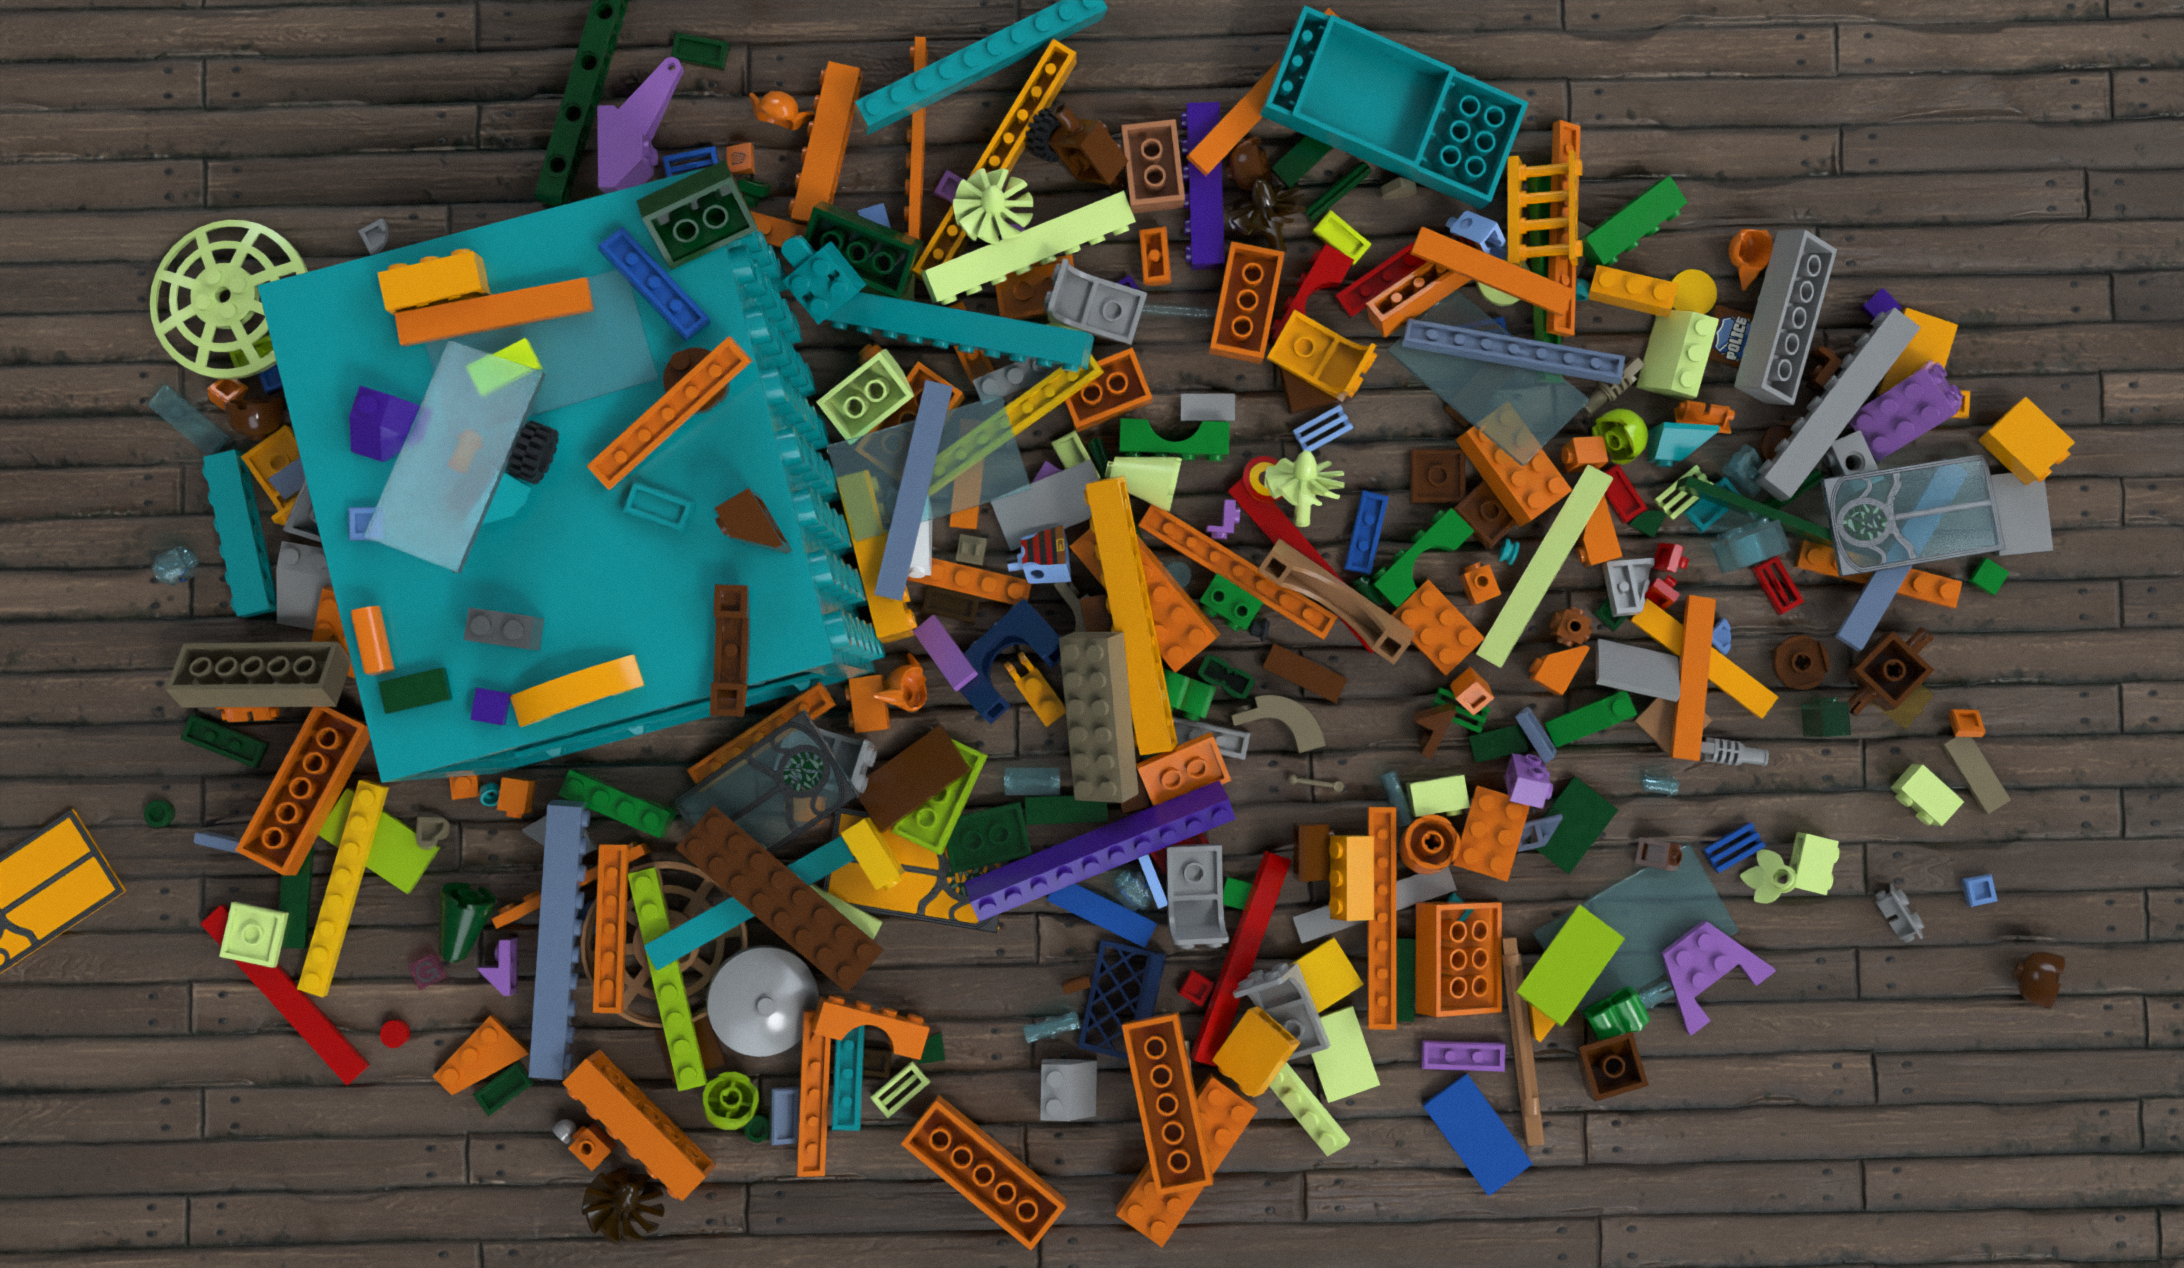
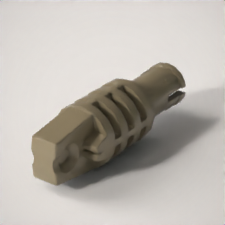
M1639 357L1633 358L1626 365L1624 364L1620 385L1602 381L1596 383L1595 391L1578 404L1579 409L1587 417H1591L1605 402H1613L1637 380L1634 375L1645 364Z

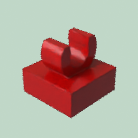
M1659 543L1654 557L1655 564L1651 569L1668 573H1676L1678 567L1686 569L1689 559L1681 556L1684 547L1675 543Z
M1667 575L1664 581L1659 578L1655 579L1649 584L1648 591H1646L1644 596L1645 599L1648 598L1662 610L1666 609L1680 595L1673 589L1677 581L1670 575Z

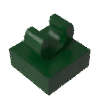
M747 177L738 180L740 191L746 192L744 199L748 207H757L759 198L769 196L770 184Z

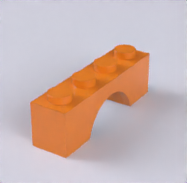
M829 994L828 998L820 996L811 1025L814 1034L841 1041L852 1029L862 1025H873L887 1033L889 1047L894 1054L918 1060L921 1059L930 1029L923 1021V1017L915 1014H908L907 1017L897 1015L898 1012L896 1010L882 1007L881 1011L872 1009L871 1004L863 1001H855V1004L844 1002V997L835 994Z

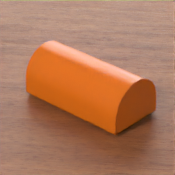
M1166 226L1139 230L1144 284L1146 286H1162L1171 283Z
M369 606L352 610L351 616L364 673L375 676L394 671L395 667L381 606Z

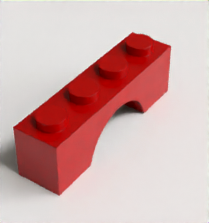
M1325 244L1322 251L1316 249L1309 261L1313 267L1309 274L1303 272L1296 284V287L1300 288L1295 297L1290 295L1282 309L1286 311L1282 321L1276 319L1269 331L1273 335L1270 343L1273 345L1276 343L1294 310L1306 316L1305 304L1311 294L1324 288L1338 289L1354 259Z

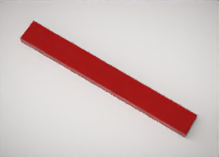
M1243 478L1227 491L1273 545H1275L1278 539H1281L1345 583L1274 502H1263L1254 498L1247 491ZM1338 616L1339 620L1362 646L1372 654L1374 651L1344 619Z
M1266 850L1264 852L1189 1058L1194 1061L1216 1067L1212 1060L1226 1041L1241 997L1234 998L1233 992L1239 987V982L1248 979L1247 975L1251 972L1291 860Z
M225 904L220 905L200 923L220 947L222 946L230 911ZM233 960L346 1086L351 1084L370 1066L305 992L297 989L298 985L279 964H277V967L271 968Z

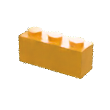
M458 249L452 251L451 256L443 258L438 256L424 257L419 260L420 263L413 265L405 263L393 264L388 266V270L378 272L385 310L394 316V313L491 295L483 258L470 249Z
M1597 265L1588 300L1668 318L1679 283Z
M1330 836V919L1343 921L1374 920V836Z

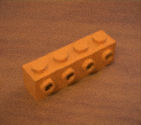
M1428 261L1366 303L1369 321L1386 338L1404 326L1407 318L1414 319L1472 279Z

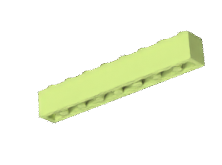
M1122 191L1022 231V235L1017 238L1000 240V245L990 244L921 272L932 302L940 301L942 306L956 301V294L966 291L967 296L981 291V284L990 281L993 286L1007 280L1005 274L1015 271L1018 276L1032 270L1030 264L1040 261L1042 266L1057 260L1055 257L1057 253L1064 251L1067 256L1081 250L1079 245L1089 241L1090 246L1104 241V234L1113 231L1114 236L1129 231L1128 225L1136 221L1125 192Z

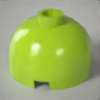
M1619 408L1606 412L1596 419V425L1592 427L1593 437L1603 436L1606 451L1613 457L1610 460L1617 464L1623 465L1633 461L1645 449L1649 435L1646 424L1638 414L1629 409Z
M724 1072L712 1081L710 1080L702 1096L703 1112L707 1120L715 1127L723 1130H736L745 1126L753 1118L759 1102L756 1086L754 1087L746 1075L737 1072Z

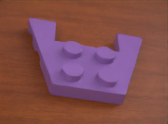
M1705 920L1701 921L1660 952L1670 986L1674 990L1678 1010L1681 1012L1684 1021V1029L1690 1036L1710 1022V1019L1694 998L1735 966L1739 965L1755 986L1776 972L1772 966Z

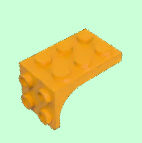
M1294 310L1267 359L1343 402L1347 396L1352 398L1354 393H1356L1364 379L1359 375L1361 372L1366 374L1378 354L1373 352L1377 345L1371 343L1369 346L1354 343Z
M284 425L241 456L278 510L271 519L274 523L281 525L286 524L298 495L286 502L272 486L268 478L300 457L295 434L287 425Z

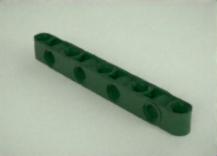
M593 0L537 182L535 190L536 202L553 207L568 204L629 0ZM612 11L609 18L602 19V15L605 12ZM597 62L594 69L586 70L589 63ZM581 113V117L577 121H571L573 114ZM565 163V169L560 173H555L556 167L559 164Z

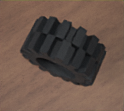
M1045 108L1038 111L1039 116L1036 114L1033 116L1034 123L1030 122L1028 125L1031 129L1026 131V136L1029 139L1025 140V143L1029 146L1027 150L1031 152V155L1052 163V161L1057 162L1059 157L1047 141L1061 124L1053 116V110Z
M533 420L527 422L525 428L521 429L520 436H517L515 440L517 442L515 447H512L511 452L513 454L509 457V474L532 484H538L544 478V473L548 472L549 464H552L553 454L557 450L555 446L559 441V432Z

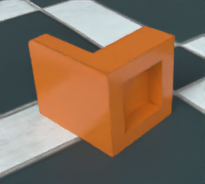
M1471 667L1450 684L1455 699L1473 716L1494 699L1489 684Z

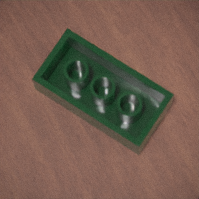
M824 201L813 206L804 238L815 252H818L831 241L867 286L899 299L908 290L913 275V268L917 263L924 243L922 240Z

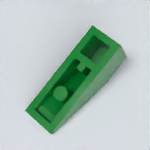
M1616 690L1545 722L1544 726L1554 747L1557 748L1611 727L1638 714L1627 691Z

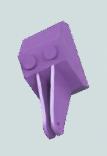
M666 58L619 109L614 105L597 106L598 188L604 194L645 184L654 175V165H658V153L651 145V141L684 72L683 66L677 58Z

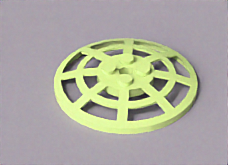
M224 220L199 227L185 235L170 249L155 273L150 294V313L155 333L162 346L173 359L202 376L235 380L262 373L277 364L274 350L260 358L253 346V343L257 342L268 332L266 318L249 335L243 324L251 319L255 312L265 316L262 303L259 302L260 294L257 285L268 281L280 280L279 277L296 272V275L308 272L307 267L300 254L289 241L274 230L261 224L245 220ZM243 227L249 229L241 242L219 241L209 244L207 232L218 228ZM260 233L275 241L285 251L291 262L274 267L265 254L253 247ZM196 239L199 249L184 260L176 273L167 271L176 255L187 244ZM236 249L230 263L216 264L212 251ZM247 254H251L258 259L265 270L251 275L242 269L241 266ZM201 257L205 270L196 279L184 276L188 268ZM165 281L171 283L169 305L172 316L160 323L158 297L161 283ZM179 286L191 290V304L180 311L177 302ZM225 290H230L229 300L221 303V293ZM194 315H197L204 321L205 326L201 338L193 334L184 324V321ZM177 326L186 339L199 347L196 362L194 363L178 353L168 342L165 334ZM216 328L232 329L237 341L228 343L212 342ZM242 349L250 363L231 369L207 367L210 351L232 352Z

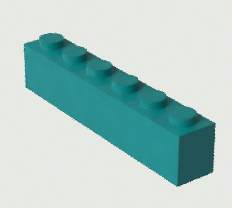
M234 449L204 456L202 472L208 481L210 489L208 500L214 508L216 517L213 523L215 530L220 536L219 552L225 560L227 569L225 571V579L231 587V607L238 617L249 618L277 611V594L250 469L241 458L245 453Z

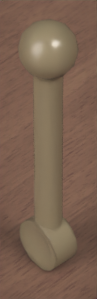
M1294 774L1289 775L1287 778L1290 785L1300 783L1333 788L1336 792H1341L1344 788L1343 783L1340 781H1335L1334 783L1297 778Z

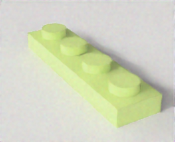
M1286 1062L1269 1086L1328 1157L1347 1146L1350 1138Z

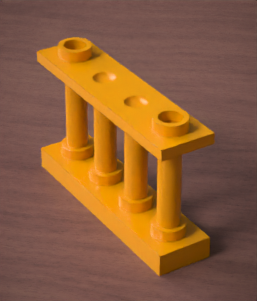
M1571 150L1569 151V163L1527 167L1526 164H1522L1519 155L1508 156V262L1523 268V261H1527V258L1569 255L1572 266L1578 265V257L1583 256L1582 240H1578V176H1582L1583 172L1582 159H1578L1575 151ZM1569 174V190L1536 193L1523 191V181H1527V178ZM1569 201V217L1527 220L1526 217L1523 218V207H1527V204ZM1569 228V244L1531 247L1523 244V234H1527V231Z

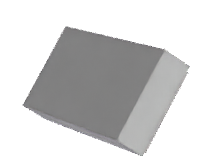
M1235 393L1180 394V422H1234Z

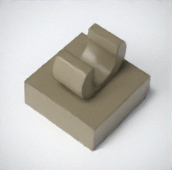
M960 534L955 561L983 566L988 539Z

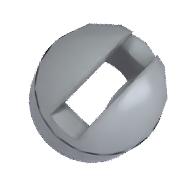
M564 1119L557 1122L551 1130L559 1139L568 1144L572 1139L571 1137L576 1133V1125L573 1121Z

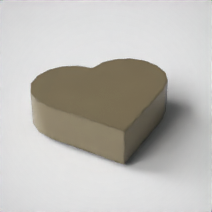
M1402 177L1394 179L1380 188L1382 199L1384 200L1406 198L1417 193L1416 183Z
M417 817L416 842L421 849L430 850L437 845L438 840H442L449 835L450 826L445 818Z

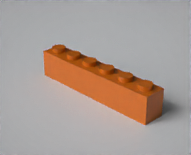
M828 61L827 68L822 69L820 75L822 89L820 95H816L813 106L816 114L814 121L809 122L807 137H810L808 147L803 148L801 163H804L802 173H797L795 179L796 198L791 199L788 213L796 224L808 226L813 206L819 202L824 201L833 205L854 117L855 101L858 100L863 79L862 72L858 67Z

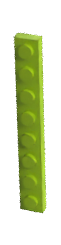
M657 867L627 874L644 945L671 930ZM646 952L678 1092L706 1085L707 1078L679 960L677 959L656 970Z

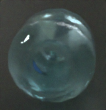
M176 546L156 555L152 569L156 578L161 583L175 586L195 577L197 572L196 566L199 565V561L193 551H187L181 546Z
M1125 870L1113 882L1114 897L1130 911L1139 908L1143 910L1153 900L1146 877L1137 870Z

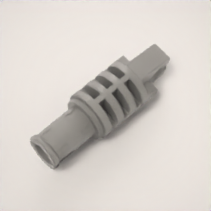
M1705 737V742L1701 743L1700 755L1703 756V761L1734 766L1748 763L1764 767L1768 763V749L1745 747L1741 742Z

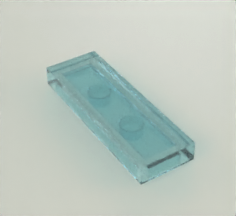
M164 384L147 404L206 455L216 454L230 438L229 435L168 385Z

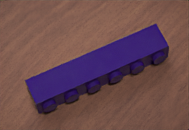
M1219 102L1187 103L1186 112H1181V129H1186V139H1182V155L1188 156L1220 122ZM1187 159V165H1183V182H1188V192H1184V209L1189 208V219H1184L1185 235H1190V245H1185L1186 262H1191V270L1223 269L1225 254L1221 161L1205 177Z

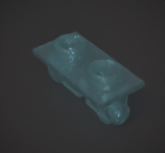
M1005 768V795L1060 796V768Z

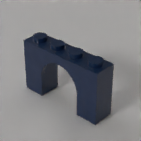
M1023 598L1019 603L1013 605L1000 621L994 623L986 634L973 642L964 653L978 675L959 691L987 722L992 724L1011 707L991 681L990 671L996 656L1009 646L1023 644L1033 648L1053 668L1061 660L1060 636Z

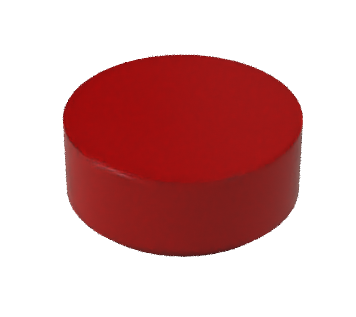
M394 1019L385 1023L380 1030V1039L389 1048H398L404 1045L410 1038L408 1024L400 1019Z

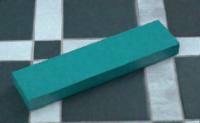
M865 1025L852 1029L841 1041L836 1040L832 1130H861Z

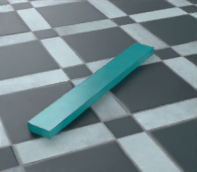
M839 836L786 867L806 884L810 885L855 859L843 837ZM731 896L643 946L656 970H659L755 915Z

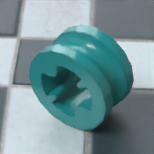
M1505 538L1499 551L1498 561L1506 560L1508 565H1512L1517 556L1520 543L1517 541L1511 543L1510 539Z

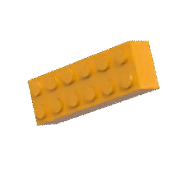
M869 470L836 478L877 639L882 644L915 636L913 629L917 628L914 612L908 609L906 602L911 601L907 586L905 587L902 602L874 595L890 530H887L886 524L890 523L887 508L879 500V498L884 497L881 484L877 476L872 477Z

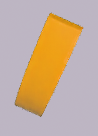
M630 655L542 683L510 696L519 726L524 727L561 712L645 686L635 655Z

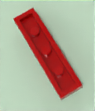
M1414 242L1335 295V299L1349 319L1367 308V302L1428 262L1410 254Z

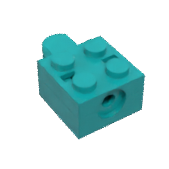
M794 235L783 243L781 253L795 271L782 282L818 325L866 286V283L831 241L818 252H815L801 235Z

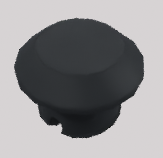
M1263 619V622L1253 620L1249 626V634L1260 637L1261 642L1265 641L1268 638L1270 628L1268 619Z

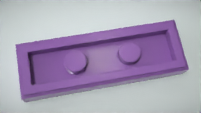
M934 614L913 630L953 689L956 691L960 690L978 675Z
M1421 1040V1068L1505 1072V1043Z

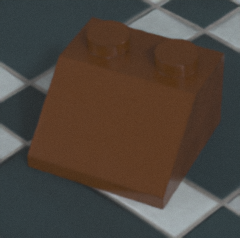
M747 488L715 507L719 515L715 521L725 536L728 535L731 539L735 538L742 543L786 554L793 551L761 496L752 489Z
M1293 823V878L1297 881L1329 880L1330 836H1334V830L1329 829V824Z
M1632 1031L1578 1047L1579 1070L1587 1096L1595 1102L1649 1086Z

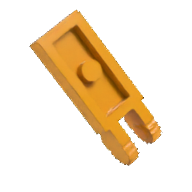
M1023 651L1017 654L1019 656L1018 659L1029 670L1028 674L1020 678L1012 663L1007 661L1003 665L1016 681L1015 685L1044 725L1048 727L1066 714V707L1037 667L1034 668Z

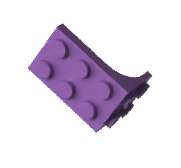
M1930 359L1912 375L1860 407L1849 421L1855 431H1861L1870 452L1877 462L1957 414L1962 405L1961 399L1963 395L1956 385L1951 386L1945 378L1947 373L1939 362L1934 363Z

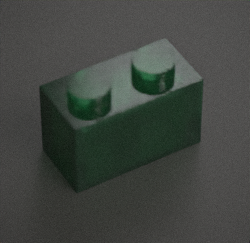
M1838 697L1810 698L1811 704H1801L1803 737L1851 735L1849 702H1838Z

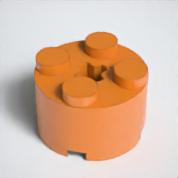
M1425 815L1413 821L1405 829L1399 842V851L1404 865L1414 872L1423 875H1432L1444 870L1456 859L1460 850L1458 832H1456L1449 820L1439 815ZM1427 840H1429L1430 845L1434 847L1432 850L1428 849V845L1425 844Z

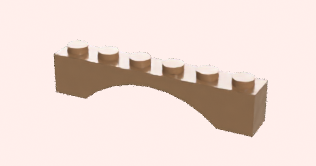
M1278 539L1257 570L1277 585L1302 593L1332 610L1354 628L1373 651L1392 664L1396 663L1410 645L1415 631L1281 539Z

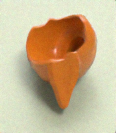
M770 91L763 96L761 101L754 93L749 94L754 115L759 121L776 124L793 131L799 129L815 116L813 111L799 113L797 102L785 92Z
M1741 229L1730 241L1728 248L1729 259L1733 266L1738 269L1743 291L1748 289L1759 272L1767 267L1769 263L1773 240L1772 235L1766 229Z
M908 653L906 656L909 665H901L890 672L885 683V690L874 692L873 697L874 699L896 705L908 712H915L925 704L927 699L926 677L923 675V668L911 653Z

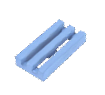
M1338 405L1294 429L1292 432L1302 450L1312 452L1352 430L1353 426L1349 423L1347 415L1344 414L1342 406ZM1338 414L1339 418L1304 437L1301 436L1300 433ZM1343 423V428L1307 447L1305 442Z
M1149 855L1138 858L1158 909L1167 906L1168 902Z

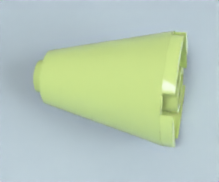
M1115 457L1114 462L1108 461L1105 477L1112 478L1125 475L1128 493L1170 512L1182 458Z

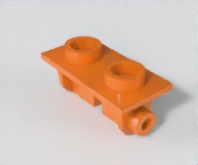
M1685 400L1684 402H1679L1678 408H1674L1676 423L1719 425L1717 433L1731 434L1729 420L1732 421L1734 419L1735 410L1730 409V406L1711 404L1708 412H1704L1706 403Z
M215 707L216 710H222L221 717L228 722L249 721V712L251 711L254 721L274 720L275 717L280 716L279 707Z

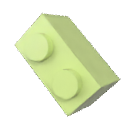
M1911 764L1890 787L1897 794L1895 798L1904 806H1911L1917 812L1916 817L1928 826H1943L1964 803L1960 797L1923 764Z
M1458 774L1406 783L1411 816L1420 818L1425 815H1436V813L1446 812L1447 816L1463 814L1462 809L1470 808L1464 775Z
M1797 832L1789 867L1796 872L1798 877L1795 888L1827 895V891L1831 889L1833 884V865L1839 858V841Z

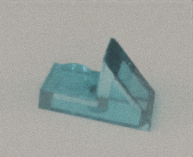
M1744 444L1739 452L1733 454L1721 469V472L1749 496L1755 497L1762 488L1755 481L1761 475L1758 473V470L1763 463L1755 449Z

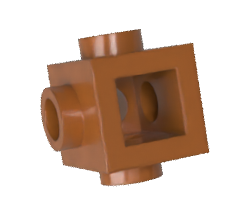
M1570 606L1569 609L1559 610L1551 620L1550 628L1552 629L1549 636L1556 638V643L1568 648L1582 645L1583 641L1587 642L1591 635L1592 627L1590 623L1592 619L1585 616V611ZM1572 622L1577 624L1574 631L1570 628Z

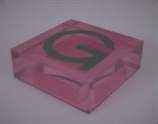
M436 953L408 966L419 990L447 978Z

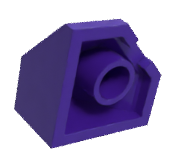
M360 385L349 415L351 452L386 462L395 457V454L425 442L435 411Z

